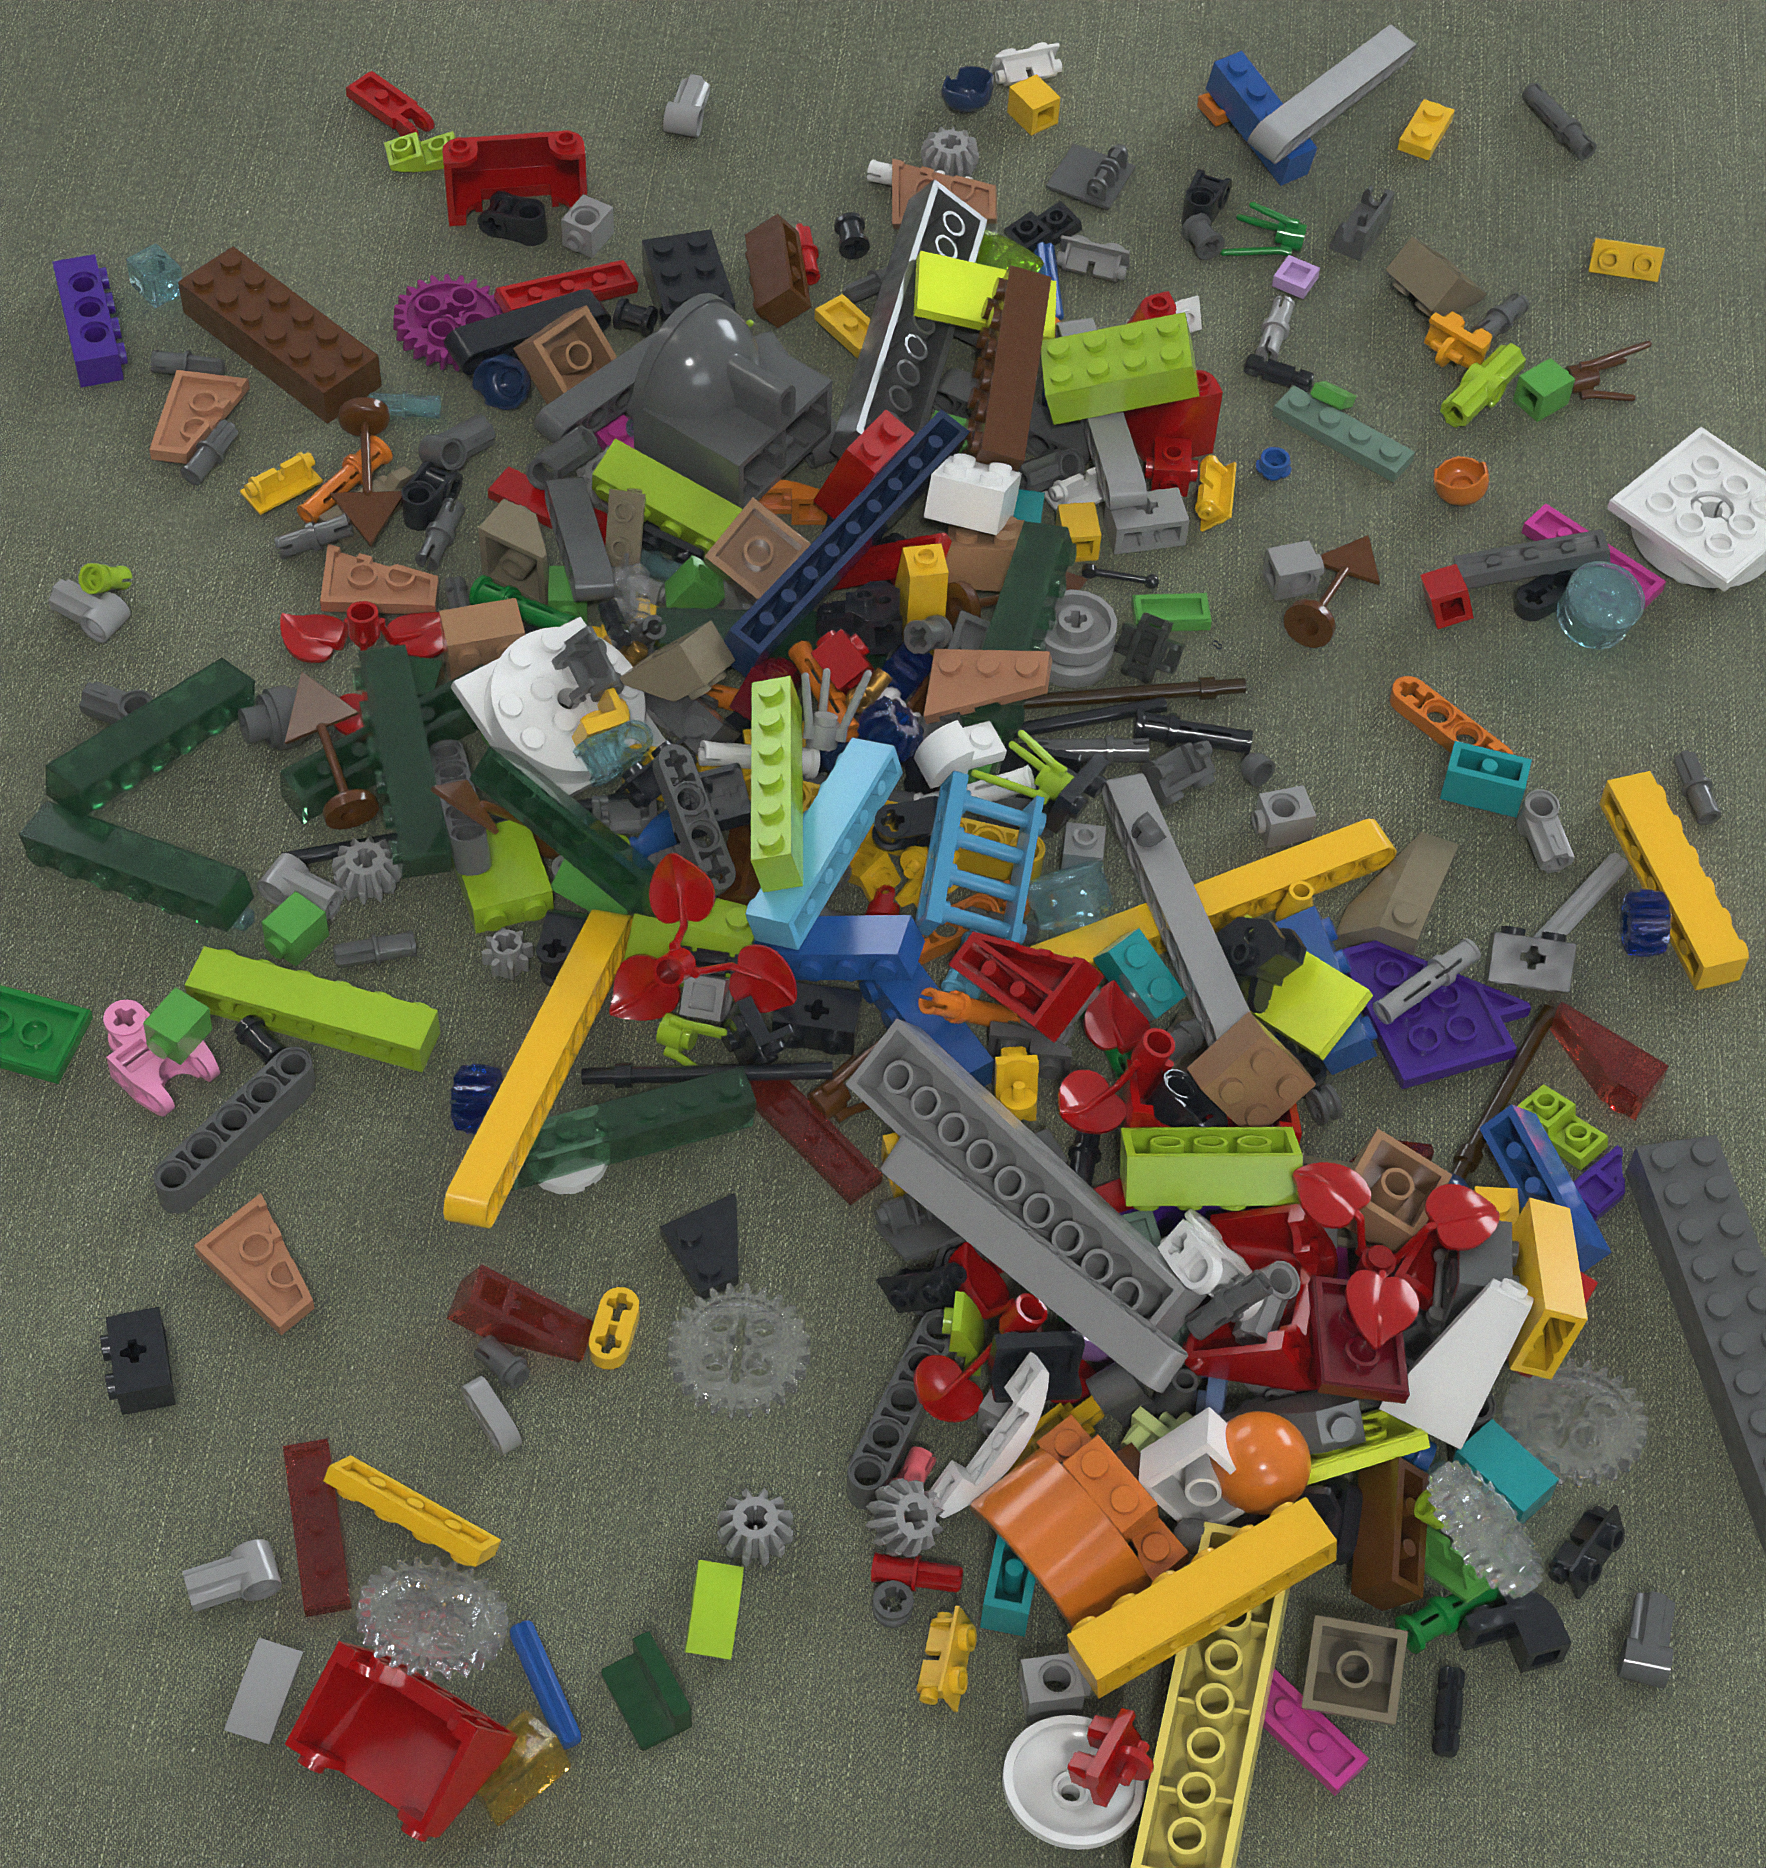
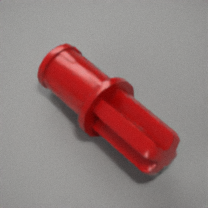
M798 223L795 229L799 232L807 283L808 285H813L821 277L817 263L819 250L813 243L810 227Z
M875 1552L871 1568V1582L884 1583L895 1580L911 1587V1591L914 1592L920 1587L957 1593L962 1588L964 1577L962 1567L922 1561L920 1555L915 1556V1559Z

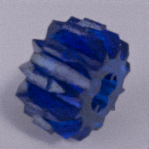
M902 642L880 668L893 678L887 687L897 688L901 692L900 698L905 701L931 671L933 655L929 652L914 654Z
M883 696L873 704H870L858 718L859 727L857 731L864 737V740L893 745L900 763L907 761L916 753L919 745L924 740L922 735L925 732L923 727L917 723L919 718L910 712L909 707L902 706L896 698L891 700Z
M1640 889V891L1626 893L1623 903L1620 906L1619 933H1621V944L1627 955L1650 957L1664 954L1667 950L1668 943L1670 942V929H1672V914L1669 911L1670 903L1663 891Z
M477 1063L461 1065L453 1077L454 1084L450 1089L451 1100L449 1102L451 1105L450 1117L457 1131L476 1135L504 1080L499 1068Z

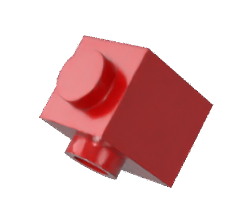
M1457 564L1420 575L1426 605L1437 629L1474 618L1468 588Z
M840 629L837 633L835 630H832L816 642L817 648L811 652L823 670L825 668L830 669V680L845 695H847L850 689L858 686L866 670H870L872 674L875 671L874 667L865 657L870 650L857 633L850 637L843 629Z

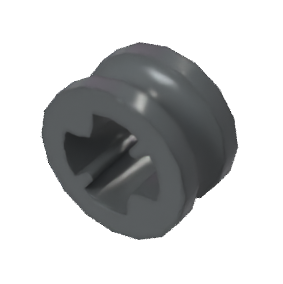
M1326 1083L1320 1086L1319 1091L1311 1089L1306 1093L1307 1108L1318 1125L1322 1126L1328 1123L1329 1118L1337 1120L1342 1117L1343 1109L1340 1098L1330 1084Z
M895 1580L886 1581L877 1587L872 1600V1612L877 1622L889 1628H897L906 1624L912 1617L914 1597L910 1588L904 1583ZM894 1596L895 1602L900 1598L902 1600L900 1611L891 1612L890 1606L885 1610L883 1607L885 1606L886 1598Z

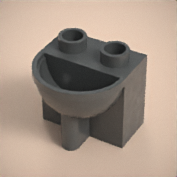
M712 293L699 294L684 302L668 317L652 339L641 361L635 379L633 394L627 408L628 417L633 420L634 449L743 509L752 497L758 501L831 433L832 380L754 336L746 322L726 300Z

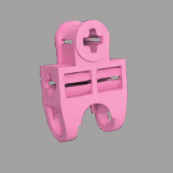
M116 1001L106 1009L103 1016L104 1025L108 1031L109 1046L113 1051L106 1059L111 1078L137 1103L159 1116H166L175 1109L171 1096L164 1088L169 1079L179 1074H189L197 1079L202 1077L206 1081L211 1082L220 1075L218 1064L204 1040L181 1065L168 1057L162 1059L156 1056L146 1044L143 1022L150 1014L136 1001Z

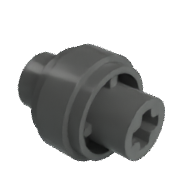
M286 685L264 689L262 694L256 696L255 706L238 710L240 730L247 744L264 740L269 748L284 750L300 746L301 741L307 739L306 736L285 744L297 692L294 687L288 688Z

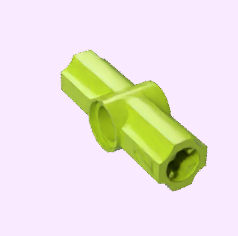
M1512 343L1500 345L1481 365L1477 362L1472 364L1464 374L1460 386L1442 402L1440 412L1445 417L1446 423L1455 428L1466 426L1485 406L1489 408L1494 407L1504 394L1507 384L1525 366L1526 358L1521 353V348Z

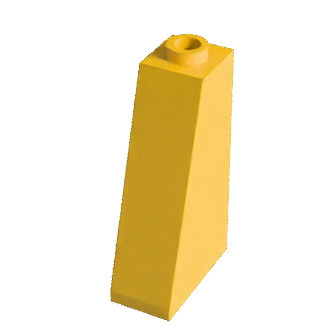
M941 543L903 547L895 587L900 589L901 594L900 615L903 617V632L906 625L913 620H925L928 616L932 615L945 617L949 572ZM903 633L902 643L899 645L904 667L932 664L934 649L925 654L912 653L904 644Z
M1529 1198L1512 1227V1240L1519 1242L1518 1259L1516 1266L1513 1267V1275H1519V1283L1528 1289L1527 1295L1533 1297L1534 1301L1509 1352V1369L1551 1380L1588 1318L1570 1208Z

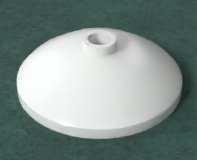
M1075 1715L1054 1716L1029 1726L1012 1743L1007 1753L1002 1773L1005 1799L1018 1822L1037 1838L1049 1844L1067 1849L1097 1848L1121 1837L1137 1819L1145 1796V1780L1133 1779L1129 1786H1123L1119 1783L1107 1808L1093 1804L1089 1789L1071 1782L1067 1768L1073 1754L1081 1751L1095 1756L1099 1750L1089 1746L1087 1733L1093 1719ZM1063 1794H1071V1795H1073L1077 1800H1076V1801H1068V1800H1065V1799L1062 1797V1795H1063Z

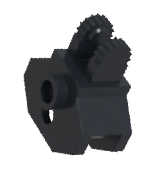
M885 580L869 581L854 592H846L845 601H831V603L827 602L819 605L816 616L818 617V621H816L817 633L820 634L819 636H823L832 630H835L837 633L840 629H843L850 637L857 633L869 648V654H887L902 643L903 617L900 615V589Z
M1237 917L1218 932L1217 937L1247 1006L1253 1013H1262L1268 1009L1273 987H1282L1283 979L1303 965L1307 950L1294 930L1278 928L1275 922L1264 919Z

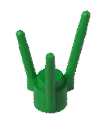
M1252 201L1249 203L1250 208L1279 221V223L1275 224L1243 214H1238L1236 219L1275 231L1274 243L1280 244V247L1222 249L1220 254L1222 256H1291L1292 250L1301 252L1307 225L1299 223L1300 219L1287 217Z

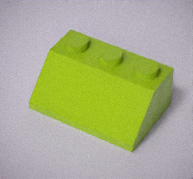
M647 880L635 909L624 961L636 954H646L657 959L670 950L669 943L674 940L679 929L680 921L665 924L659 921L653 913L649 901L651 880ZM715 897L714 907L705 919L698 922L688 920V928L680 945L690 946L692 951L702 948L730 953V957L734 958L735 954L739 955L742 948L747 945H754L755 942L745 915L747 906ZM684 982L681 983L679 986L684 987Z

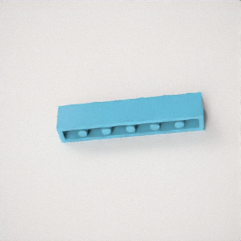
M851 738L844 752L839 754L833 770L827 780L820 785L818 794L810 808L803 813V886L764 893L762 888H760L756 897L747 906L745 915L755 941L799 950L873 825L877 811L884 806L903 774L893 745Z

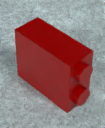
M885 410L845 450L813 499V502L836 519L909 443L915 433L889 411Z

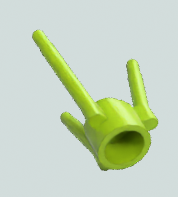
M1019 730L1018 736L1046 765L1016 742L1011 741L1008 745L1010 749L1040 771L1034 781V784L1039 787L1038 790L979 770L971 771V775L974 778L1032 798L1036 796L1044 797L1043 805H1046L1050 799L1055 802L1058 795L1074 778L1073 775L1067 772V767L1057 762L1024 730Z
M666 1013L659 1024L656 1041L658 1044L666 1046L663 1053L664 1056L678 1061L683 1066H699L681 1052L684 1049L692 1050L699 1034L721 1039V1036L727 1035V1030L713 1025L694 1022L672 1013ZM706 1082L719 1092H725L726 1086L721 1082Z

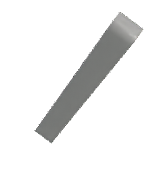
M1390 24L1265 117L1253 130L1247 143L1272 163H1278L1399 70L1412 56L1417 44Z
M1143 773L1107 780L1102 789L1105 808L1207 1044L1210 1047L1250 1010L1146 777ZM1147 811L1167 836L1152 847L1138 845L1137 839L1133 838L1131 834L1133 823Z
M908 1133L902 1134L880 1167L882 1173L1135 1378L1157 1392L1163 1393L1188 1357V1353L1181 1346L932 1148Z

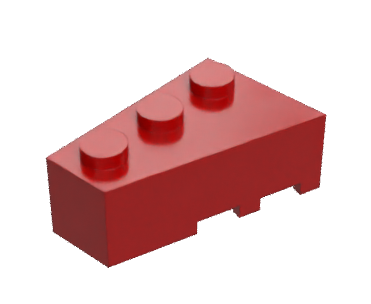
M974 931L948 964L966 980L1053 1043L1057 1041L1105 977L1086 959L1075 956L1073 958L1054 954L1051 950L1043 948L1038 950L1022 946L1018 942Z

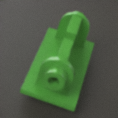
M1430 1525L1427 1526L1425 1574L1466 1603L1502 1581L1499 1575L1487 1568L1483 1558L1478 1555L1473 1556L1457 1544L1453 1545L1450 1543V1539L1441 1534L1439 1529H1433Z

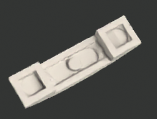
M1029 1352L1004 1387L1013 1400V1404L968 1466L965 1468L951 1460L930 1490L937 1493L932 1504L934 1507L945 1510L940 1515L943 1519L970 1505L977 1497L998 1482L1015 1463L1029 1442L1040 1419L1049 1383V1372L1034 1353Z

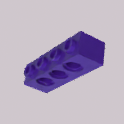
M95 254L52 261L80 388L124 380L121 365L128 364L124 342L116 343L117 339H122L118 317L110 318V314H116L112 292L104 293V290L110 289L106 267L98 268Z

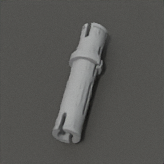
M1466 938L1445 954H1437L1429 959L1427 967L1403 982L1385 997L1373 1003V1010L1376 1016L1383 1023L1391 1024L1394 1019L1422 1001L1440 986H1449L1456 981L1458 973L1475 961L1480 960L1481 953L1477 945L1472 940Z

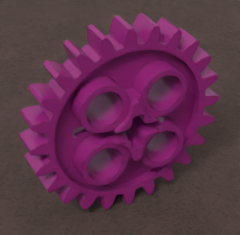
M449 274L444 275V281H438L434 275H431L429 284L419 279L417 280V289L407 286L406 295L400 294L398 296V304L394 306L393 330L397 331L396 340L403 341L404 351L414 349L413 359L416 360L425 356L426 366H430L434 361L439 362L440 370H444L447 364H452L455 371H459L460 367L444 347L446 336L455 328L503 314V311L495 300L494 294L489 296V285L479 289L477 288V279L467 284L464 283L463 275H460L457 281H451Z

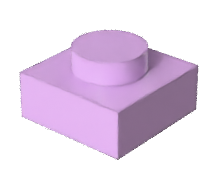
M1288 255L1273 276L1272 286L1304 299L1318 279L1320 268Z

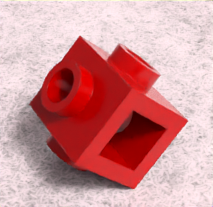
M1155 436L1152 457L1146 456L1144 479H1151V491L1178 487L1181 496L1187 497L1189 483L1196 482L1198 472V460H1191L1192 439Z

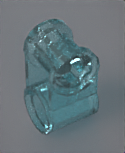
M630 720L605 733L597 734L584 740L574 748L573 754L576 758H581L591 775L589 782L592 787H598L624 773L638 761L644 763L653 743V733L646 723L640 720ZM629 738L639 741L642 748L631 749L624 743V740Z

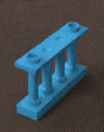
M953 771L940 786L915 923L921 934L929 936L939 925H944L948 922L1002 939L1018 942L1022 945L1027 933V924L1023 923L1037 838L1042 834L1046 824V814L1042 813L1044 797L1036 796L1021 811L971 796V791L966 790L969 775ZM968 811L1020 827L1017 847L964 832V828L960 827L962 814ZM963 848L1013 863L1010 884L957 869V864L953 863L955 851ZM956 885L1007 900L1004 920L1000 921L952 907L950 901H946L948 888Z

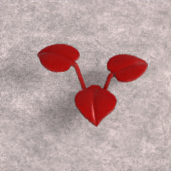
M358 601L351 604L347 609V618L344 619V622L334 616L323 614L291 615L282 613L280 617L283 643L288 652L300 661L307 663L327 661L332 656L334 650H343L348 636L356 646L360 647L362 695L349 693L339 697L358 711L359 714L333 725L340 733L352 739L366 740L378 737L392 726L395 719V705L390 696L386 694L369 695L367 648L376 643L380 637V632L389 645L399 644V650L404 656L431 658L443 652L439 612L403 615L392 620L387 628L385 619L379 618L377 606L368 601Z
M677 853L667 854L659 862L653 873L649 889V901L652 911L659 921L665 924L680 921L679 929L674 940L669 943L670 950L657 959L646 954H636L627 958L620 965L614 979L613 997L609 1014L614 1017L637 1021L662 1018L666 1013H671L677 1007L681 998L679 985L690 976L698 978L700 975L727 970L734 971L729 979V991L735 1002L751 996L759 1013H767L795 1004L797 1000V986L791 968L777 951L765 945L754 944L742 948L738 955V964L727 962L700 968L696 967L694 956L689 950L682 948L680 943L687 931L688 920L698 922L705 919L711 913L715 904V889L710 878L698 866Z
M1115 980L1101 988L1100 994L1087 1007L1083 1020L1084 1030L1088 1039L1101 1050L1107 1051L1118 1048L1121 1054L1133 1051L1131 1055L1132 1064L1111 1087H1109L1105 1078L1097 1072L1081 1069L1070 1073L1063 1080L1058 1091V1109L1063 1121L1072 1128L1088 1134L1108 1133L1116 1129L1123 1122L1126 1116V1104L1115 1093L1123 1087L1136 1071L1144 1075H1150L1163 1070V1077L1174 1066L1173 1061L1169 1060L1175 1050L1173 1037L1163 1029L1150 1028L1148 1019L1140 1012L1132 1000L1124 994ZM1208 1115L1206 1119L1212 1118L1213 1115ZM1227 1116L1228 1127H1236L1237 1124Z
M1319 1162L1300 1167L1292 1174L1299 1203L1305 1214L1317 1225L1324 1228L1340 1229L1349 1225L1353 1218L1356 1221L1357 1248L1355 1253L1360 1257V1260L1346 1285L1345 1299L1357 1329L1373 1350L1379 1349L1391 1338L1405 1331L1418 1315L1419 1301L1413 1288L1405 1280L1399 1277H1391L1396 1265L1400 1264L1402 1258L1433 1230H1436L1438 1240L1445 1248L1466 1251L1476 1248L1488 1240L1499 1223L1500 1214L1495 1205L1468 1187L1459 1184H1445L1434 1189L1426 1199L1425 1213L1432 1222L1425 1224L1397 1253L1393 1254L1384 1245L1366 1246L1365 1218L1359 1210L1369 1204L1371 1191L1366 1181L1357 1172L1344 1165Z
M969 1242L962 1244L952 1254L947 1263L955 1262L963 1266L967 1272V1279L962 1283L958 1291L965 1292L972 1299L983 1319L988 1320L1002 1315L999 1321L1001 1334L1008 1332H1044L1040 1326L1047 1319L1048 1311L1043 1302L1030 1293L1021 1294L1016 1300H1009V1292L1001 1276L977 1254ZM992 1343L963 1373L954 1360L943 1355L927 1356L919 1363L914 1371L913 1381L918 1401L923 1405L925 1411L941 1421L951 1423L966 1421L978 1412L979 1406L983 1401V1393L969 1378L989 1358ZM1081 1360L1078 1371L1082 1386L1080 1399L1051 1401L1057 1404L1061 1403L1062 1405L1069 1402L1074 1404L1091 1396L1092 1394L1087 1387L1086 1379L1096 1374L1094 1369L1085 1360Z

